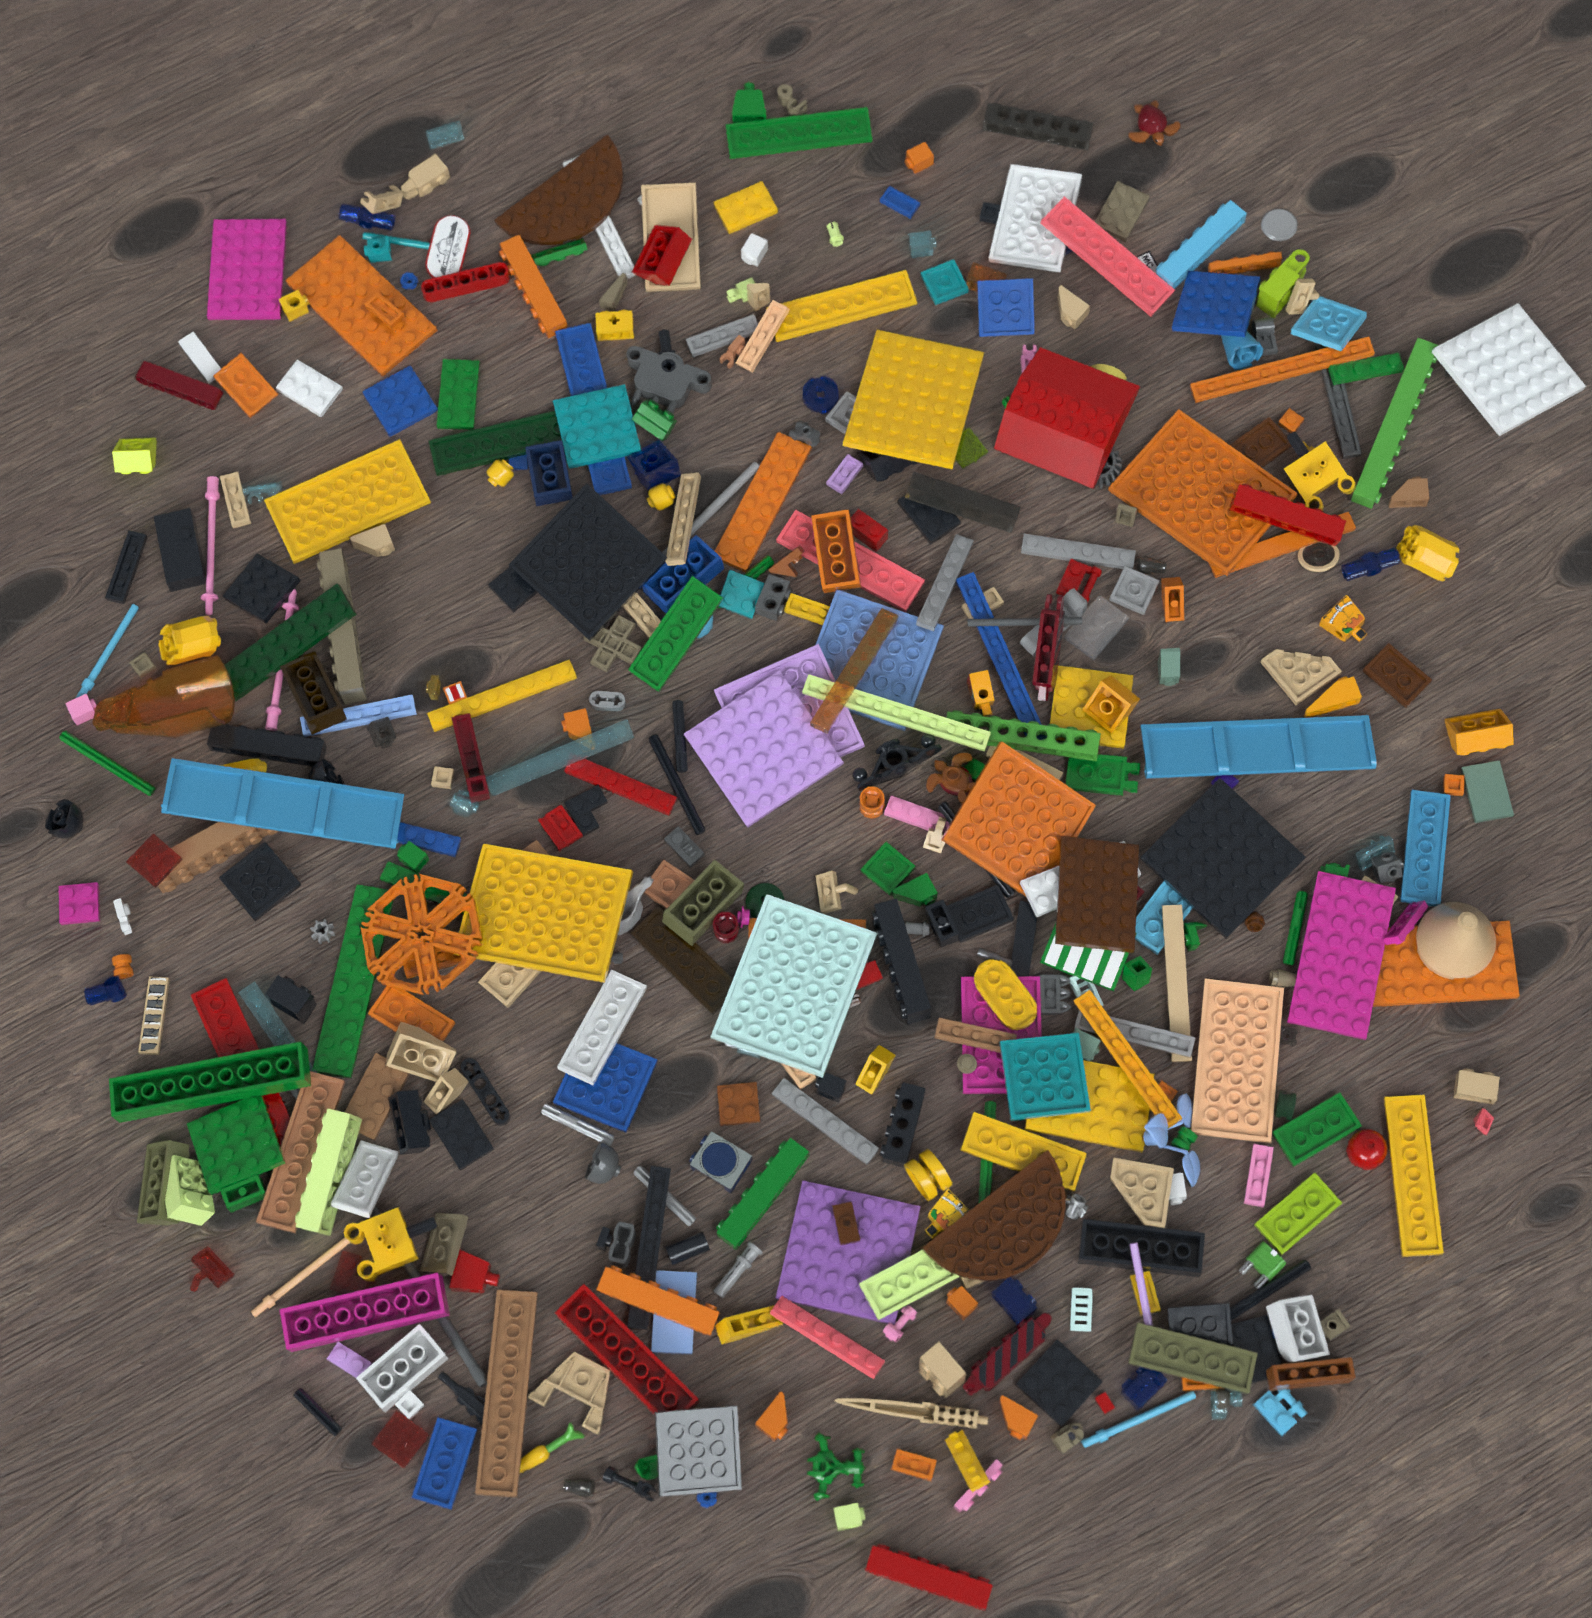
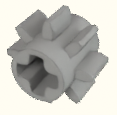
M326 919L323 922L316 920V925L310 927L311 931L314 932L311 936L312 939L318 938L319 944H322L323 941L330 943L329 939L331 936H335V933L331 931L334 928L333 924L327 925Z
M1073 1194L1072 1197L1068 1195L1065 1203L1066 1216L1072 1219H1078L1079 1216L1083 1218L1089 1207L1085 1205L1086 1199L1079 1194Z

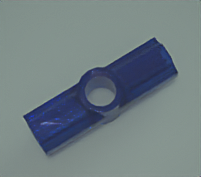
M342 204L339 210L340 220L357 223L365 229L376 227L392 231L395 226V214L386 212L372 214L365 206L357 207L348 204Z
M1395 547L1376 554L1375 552L1367 553L1358 560L1342 565V575L1346 581H1351L1365 575L1367 577L1374 576L1385 568L1400 564V555Z

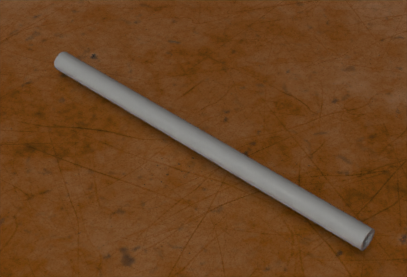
M753 462L693 521L691 536L757 472L760 466L756 462ZM668 547L662 552L665 556L667 555Z

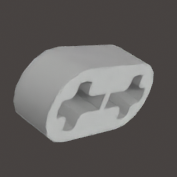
M595 691L589 697L590 705L595 710L621 711L626 705L624 695L619 692ZM597 697H600L602 700L599 704H596L594 701ZM616 698H619L620 700L618 705H615L614 702L611 701H615Z

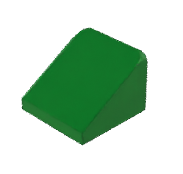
M972 758L964 767L969 771L972 782H976L985 764Z

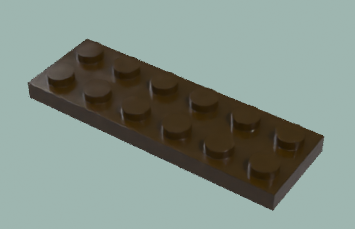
M657 907L631 932V936L713 1015L723 1006L733 979L696 942L691 946L662 922L664 911Z

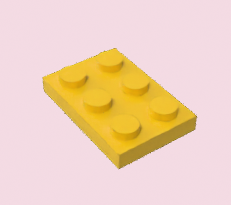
M763 181L713 202L729 234L778 213V209Z

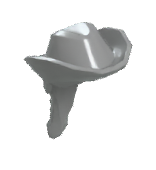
M650 876L644 877L640 884H637L628 891L617 935L628 932L639 921L643 910L640 899L646 889L653 883V879Z

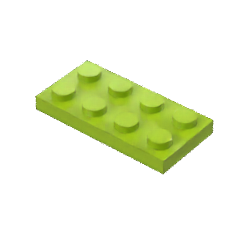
M1313 1173L1257 1221L1254 1226L1282 1256L1337 1209L1342 1202L1319 1176Z

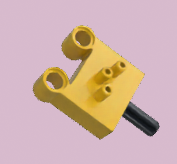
M1292 432L1287 436V440L1297 453L1299 459L1285 467L1284 470L1306 502V507L1310 508V503L1317 501L1320 503L1318 509L1323 511V502L1316 495L1337 481L1339 490L1343 494L1354 492L1356 488L1354 479L1346 474L1326 441L1309 452L1297 432ZM1346 480L1352 482V486L1349 489L1342 488V483Z
M397 1207L358 1224H348L344 1229L345 1238L350 1243L357 1245L362 1243L366 1237L374 1259V1263L369 1260L360 1262L357 1268L359 1276L365 1281L371 1282L381 1274L418 1260L419 1257L412 1238L436 1229L437 1223L434 1217L407 1227L402 1211ZM353 1230H359V1235L356 1238H350V1233ZM371 1266L373 1269L372 1273L367 1276L364 1275V1269Z

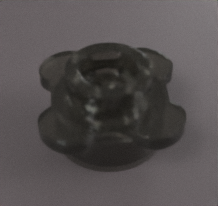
M1281 1026L1279 1045L1288 1044L1291 1047L1297 1044L1295 1039L1298 1033L1295 1027Z

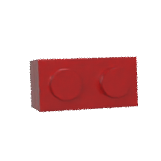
M860 509L852 515L853 536L877 552L888 539V529Z

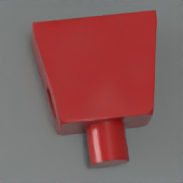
M459 1250L449 1288L454 1292L484 1293L487 1284L498 1286L500 1275L490 1272L491 1264L488 1261Z

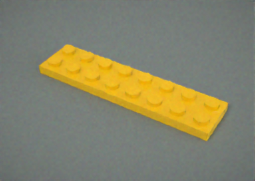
M907 270L781 303L789 308V312L774 337L776 342L917 305Z
M1425 1095L1384 1097L1402 1257L1442 1255L1444 1251Z

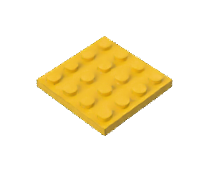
M1058 666L1050 724L1058 725L1060 728L1075 727L1081 731L1095 730L1097 733H1101L1099 746L1124 749L1128 717L1113 733H1110L1082 709L1100 682L1109 676L1114 677L1132 692L1134 675ZM1059 737L1056 739L1060 741H1066L1063 737ZM1077 740V741L1075 742V743H1083V744H1085V742L1082 741V740Z

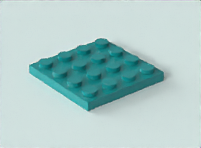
M625 384L553 400L569 469L641 453Z
M1079 1033L1000 1041L1011 1121L1088 1113L1091 1111Z

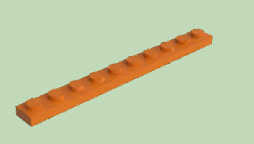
M1365 337L1348 342L1342 351L1327 347L1191 383L1190 388L1194 401L1197 403L1329 368L1330 365L1372 357L1375 352L1370 338Z

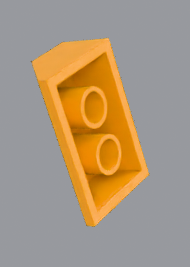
M1501 708L1445 719L1450 744L1457 755H1468L1477 751L1486 752L1489 749H1502L1514 745L1513 724Z

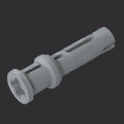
M750 1241L747 1243L748 1246L742 1254L737 1255V1261L713 1290L722 1299L742 1273L752 1267L751 1264L756 1257L763 1253Z

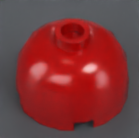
M1363 1129L1354 1133L1346 1147L1347 1157L1350 1162L1363 1170H1372L1380 1166L1385 1160L1388 1150L1384 1137L1371 1129Z

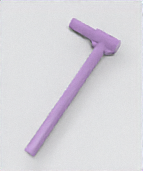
M1138 1242L1130 1243L1144 1324L1153 1326Z

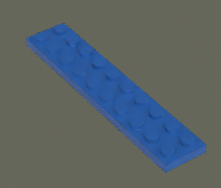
M591 323L555 331L571 396L606 389L607 386ZM625 457L588 465L594 490L599 495L632 488Z

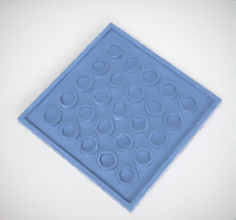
M836 590L815 645L819 644L836 683L914 707L944 625L937 623L935 630L931 631L916 625L917 616ZM848 708L849 712L903 731L906 730L905 726Z

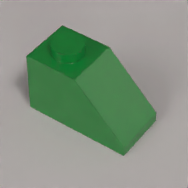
M927 873L892 890L893 899L897 898L899 901L919 907L933 904L938 895Z

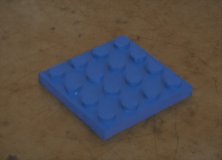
M1188 271L1173 320L1172 330L1245 337L1261 283L1260 277Z
M616 1043L594 1085L566 1073L553 1100V1104L627 1133L658 1060Z

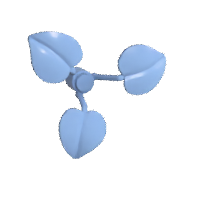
M1182 1094L1177 1101V1111L1181 1115L1182 1120L1169 1129L1183 1123L1186 1128L1191 1127L1193 1102L1187 1094ZM1156 1114L1144 1126L1146 1129L1144 1132L1145 1144L1147 1146L1157 1145L1159 1149L1165 1148L1183 1153L1185 1155L1182 1159L1183 1169L1191 1187H1194L1200 1174V1161L1194 1151H1189L1188 1153L1187 1150L1166 1145L1168 1141V1122L1164 1114Z

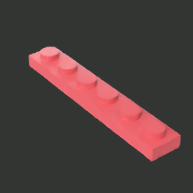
M783 1296L780 1297L771 1310L770 1314L872 1379L876 1377L885 1363V1360Z

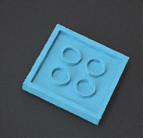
M1319 296L1317 300L1311 302L1291 328V334L1342 351L1367 318V312Z

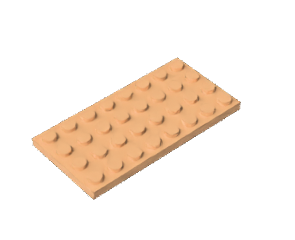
M1214 979L1204 980L1191 1131L1195 1134L1271 1143L1284 988Z

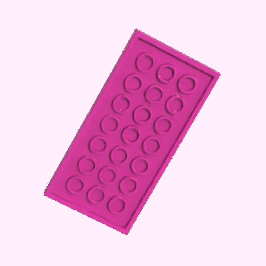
M1318 871L1287 1023L1366 1040L1385 947L1383 938L1388 931L1396 888Z

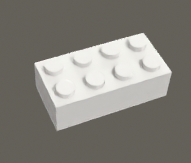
M419 1324L356 1379L384 1412H387L409 1390L411 1391L442 1365L448 1357Z

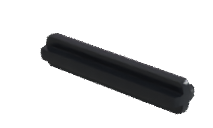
M299 1388L294 1393V1397L333 1436H337L341 1432L342 1428L302 1388Z

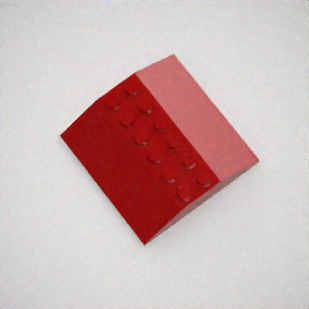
M1040 347L1021 374L1005 408L994 449L1094 489L1140 386Z

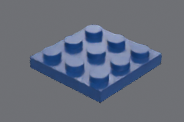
M1033 278L977 281L979 337L1035 334Z
M411 365L362 391L389 437L438 411Z

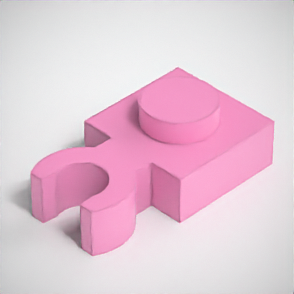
M1023 345V355H1021L1022 373L1036 354V345H1033V350L1031 351L1026 349V345Z

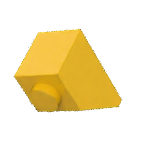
M878 1045L870 1054L855 1085L873 1094L889 1070L896 1055Z

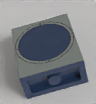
M711 1131L709 1135H705L701 1140V1148L698 1153L695 1151L689 1160L691 1162L690 1168L693 1171L696 1169L715 1180L732 1194L753 1160L752 1155Z

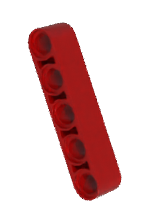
M498 262L427 279L421 284L422 294L427 302H436L503 286L510 281L509 269L505 263Z

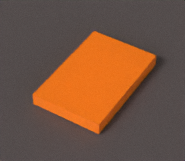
M242 353L213 375V378L249 418H252L278 396L274 388Z

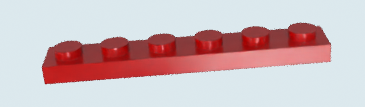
M572 754L564 770L566 774L595 786L599 785L600 788L670 816L677 801L676 796Z

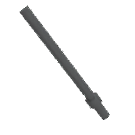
M1065 615L1063 627H1067V625H1082V617H1067ZM1040 618L968 619V627L1033 626L1040 623Z

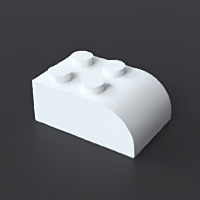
M1312 1295L1279 1300L1266 1306L1279 1352L1284 1359L1289 1362H1296L1330 1355Z

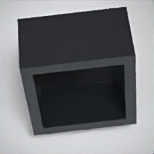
M277 975L265 996L272 1006L305 1024L317 1006L314 996L310 994L311 991L301 985L299 988L296 986L291 978L287 976L282 978Z

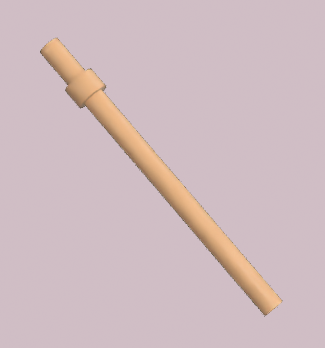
M344 1237L272 1295L268 1294L262 1299L263 1302L250 1312L256 1318L267 1308H272L278 1299L350 1242Z

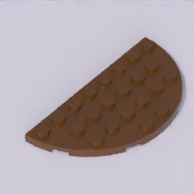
M608 135L603 137L494 220L495 224L508 235H520L523 242L536 245L563 244L564 241L574 238L577 240L595 230L611 214L610 211L615 203L618 202L623 186L621 158L611 138Z
M1048 1150L921 1249L943 1269L972 1280L992 1281L1005 1279L1033 1266L1051 1248L1064 1220L1065 1187L1063 1186L1059 1167Z

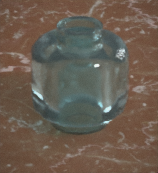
M464 790L454 793L450 802L453 813L467 818L472 813L476 814L480 805L478 802L471 803L469 792Z

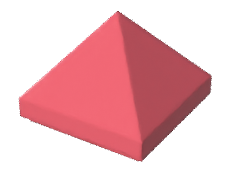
M1482 1108L1473 1120L1475 1126L1484 1135H1487L1494 1117L1486 1109Z

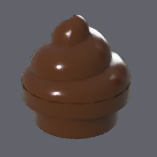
M1252 912L1245 919V925L1249 931L1258 932L1265 925V920L1258 912Z

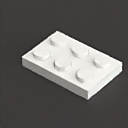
M296 360L276 386L278 392L321 418L343 390L341 385L299 360Z

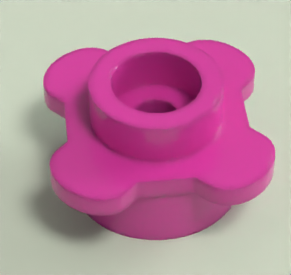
M742 906L741 911H737V920L740 923V928H743V925H749L750 910L744 909V906Z

